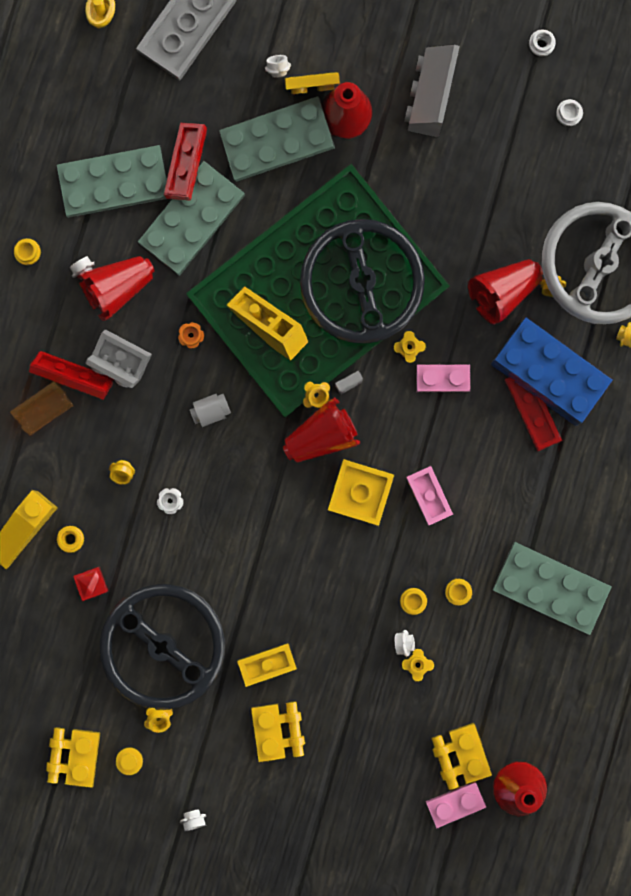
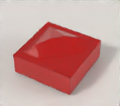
M100 567L73 576L82 601L109 592Z

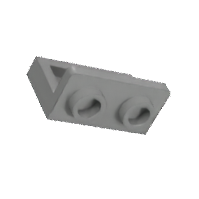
M104 330L100 335L93 354L87 359L86 364L92 367L94 372L115 379L117 384L133 388L140 381L152 354Z

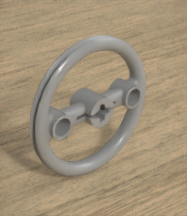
M592 202L576 206L563 214L554 223L544 241L542 269L548 289L562 308L583 321L593 324H612L631 317V304L612 312H598L590 308L591 303L596 300V289L602 278L615 271L618 267L619 257L617 251L621 243L631 236L630 211L621 206L605 202ZM595 214L610 216L612 223L606 228L604 243L600 249L585 259L584 269L586 275L580 286L573 289L570 295H568L559 281L555 267V250L561 234L573 221L581 217ZM616 226L621 228L623 235L617 232ZM580 290L585 293L586 301L580 297Z

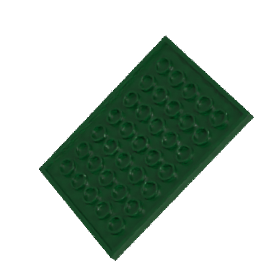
M352 164L186 293L284 418L303 404V399L306 395L304 385L307 382H313L314 384L326 382L329 384L381 342L352 343L340 340L323 330L312 319L306 309L300 287L301 268L309 248L322 233L336 224L348 220L369 219L386 223L404 234L418 252L424 269V293L415 315L450 287ZM363 232V251L366 264L376 275V283L373 289L376 306L382 314L383 323L388 325L402 313L408 304L413 285L412 270L405 254L394 242L380 234ZM350 237L346 240V244L350 248H357L361 244L360 240L356 237ZM337 238L323 249L316 260L312 273L313 294L321 311L331 321L343 328L361 331L362 313L358 296L349 287V277L352 271L348 254L343 249L342 240ZM359 272V278L356 283H361L364 288L366 302H368L365 288L369 279L365 280L361 276V272ZM244 287L301 324L308 343L291 361L268 345L228 308L227 304ZM367 314L364 317L365 323L369 326H375L379 323V319L375 314Z

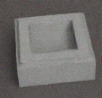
M357 371L335 383V387L339 394H343L361 384L363 378L360 372Z

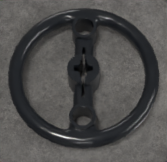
M369 219L348 220L336 224L322 233L309 248L303 261L300 276L302 298L312 319L330 335L352 343L378 342L398 333L415 315L422 300L425 283L424 269L420 256L408 238L396 228L386 223ZM363 232L380 234L394 242L405 254L412 270L413 285L408 304L402 313L388 325L383 323L382 314L376 306L373 293L376 275L366 264L363 251ZM350 237H356L360 240L361 244L357 248H350L347 246L346 240ZM337 238L342 240L343 249L348 254L352 271L349 277V287L358 296L362 313L361 331L346 329L331 321L321 311L313 294L312 273L316 260L323 249ZM359 272H361V276L365 280L369 279L365 288L368 302H366L364 288L361 283H356L359 278ZM367 314H375L379 319V323L375 326H369L365 323L364 317Z
M170 584L146 586L124 597L108 615L100 638L102 667L112 686L130 702L144 708H155L156 710L179 708L201 697L217 678L225 654L223 629L218 616L211 606L193 591ZM170 596L186 601L195 607L208 623L212 634L213 654L209 667L206 668L200 662L192 661L177 649L176 640L172 635L168 633L159 634L143 621L142 615L135 611L133 606L147 598ZM128 614H133L138 619V625L134 629L127 627L125 624V618ZM120 626L125 632L133 633L147 644L149 655L157 661L166 660L180 671L183 679L191 684V689L178 696L157 698L142 694L130 687L117 671L113 660L112 640L116 627ZM165 640L168 643L166 648L169 651L159 653L157 651L159 645L156 641L161 643ZM195 665L200 669L201 674L198 679L188 677L186 673L188 666Z

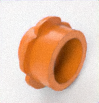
M197 323L184 324L179 329L180 335L178 339L183 346L196 348L204 339V332L201 331V327ZM190 333L194 335L192 338L189 337Z

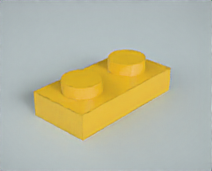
M288 643L237 661L246 687L297 669Z

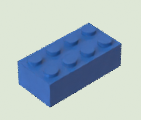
M525 318L519 324L491 363L493 367L508 378L510 377L515 380L514 382L532 393L535 397L537 396L543 400L547 406L575 426L585 420L613 381L528 318Z

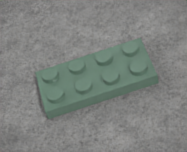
M319 96L219 130L236 182L335 148Z
M160 145L57 165L65 212L68 218L166 199L163 194L167 178Z
M203 161L198 167L191 201L172 199L139 239L138 243L180 276L243 199L245 193Z
M513 542L492 590L590 635L612 586Z

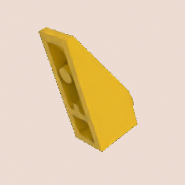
M246 287L227 304L228 308L268 345L290 361L308 343L301 324Z
M32 490L0 531V565L5 569H8L58 508L40 492Z

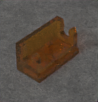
M54 381L10 411V413L20 422L21 428L31 436L74 405L61 386Z

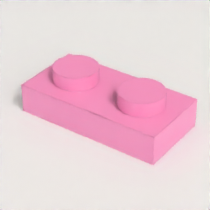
M470 365L416 366L417 392H470Z
M431 466L406 477L428 525L453 515Z
M475 781L426 801L436 828L486 808Z

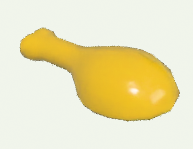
M87 0L85 13L88 22L96 28L108 25L115 13V1Z

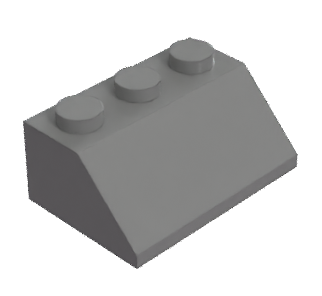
M460 46L427 47L425 55H419L416 71L421 72L419 82L413 80L410 94L411 97H415L413 107H407L405 122H409L408 131L434 137L439 136Z

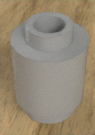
M213 394L193 402L194 408L190 409L195 424L201 423L202 427L225 419V415L231 413L224 394L218 396Z

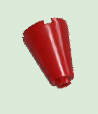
M345 82L329 92L322 102L324 114L332 135L351 139L361 135L368 128L372 118V106L368 97L354 83Z
M141 256L87 270L77 276L79 279L84 280L79 284L93 309L99 308L102 313L98 316L101 320L105 321L111 318L153 279L152 273L155 270L148 258L143 259Z
M527 259L476 275L468 281L471 300L477 299L480 306L476 309L486 321L491 324L502 322L542 282L543 270L538 262Z
M334 397L327 401L285 439L286 445L283 446V450L289 460L294 459L296 462H301L349 449L360 444V440L353 438L358 434L345 409L339 410L336 406L340 403L338 399Z
M513 762L497 773L494 780L493 793L497 803L504 811L515 816H526L537 811L544 803L547 794V784L543 774L535 766L527 762Z

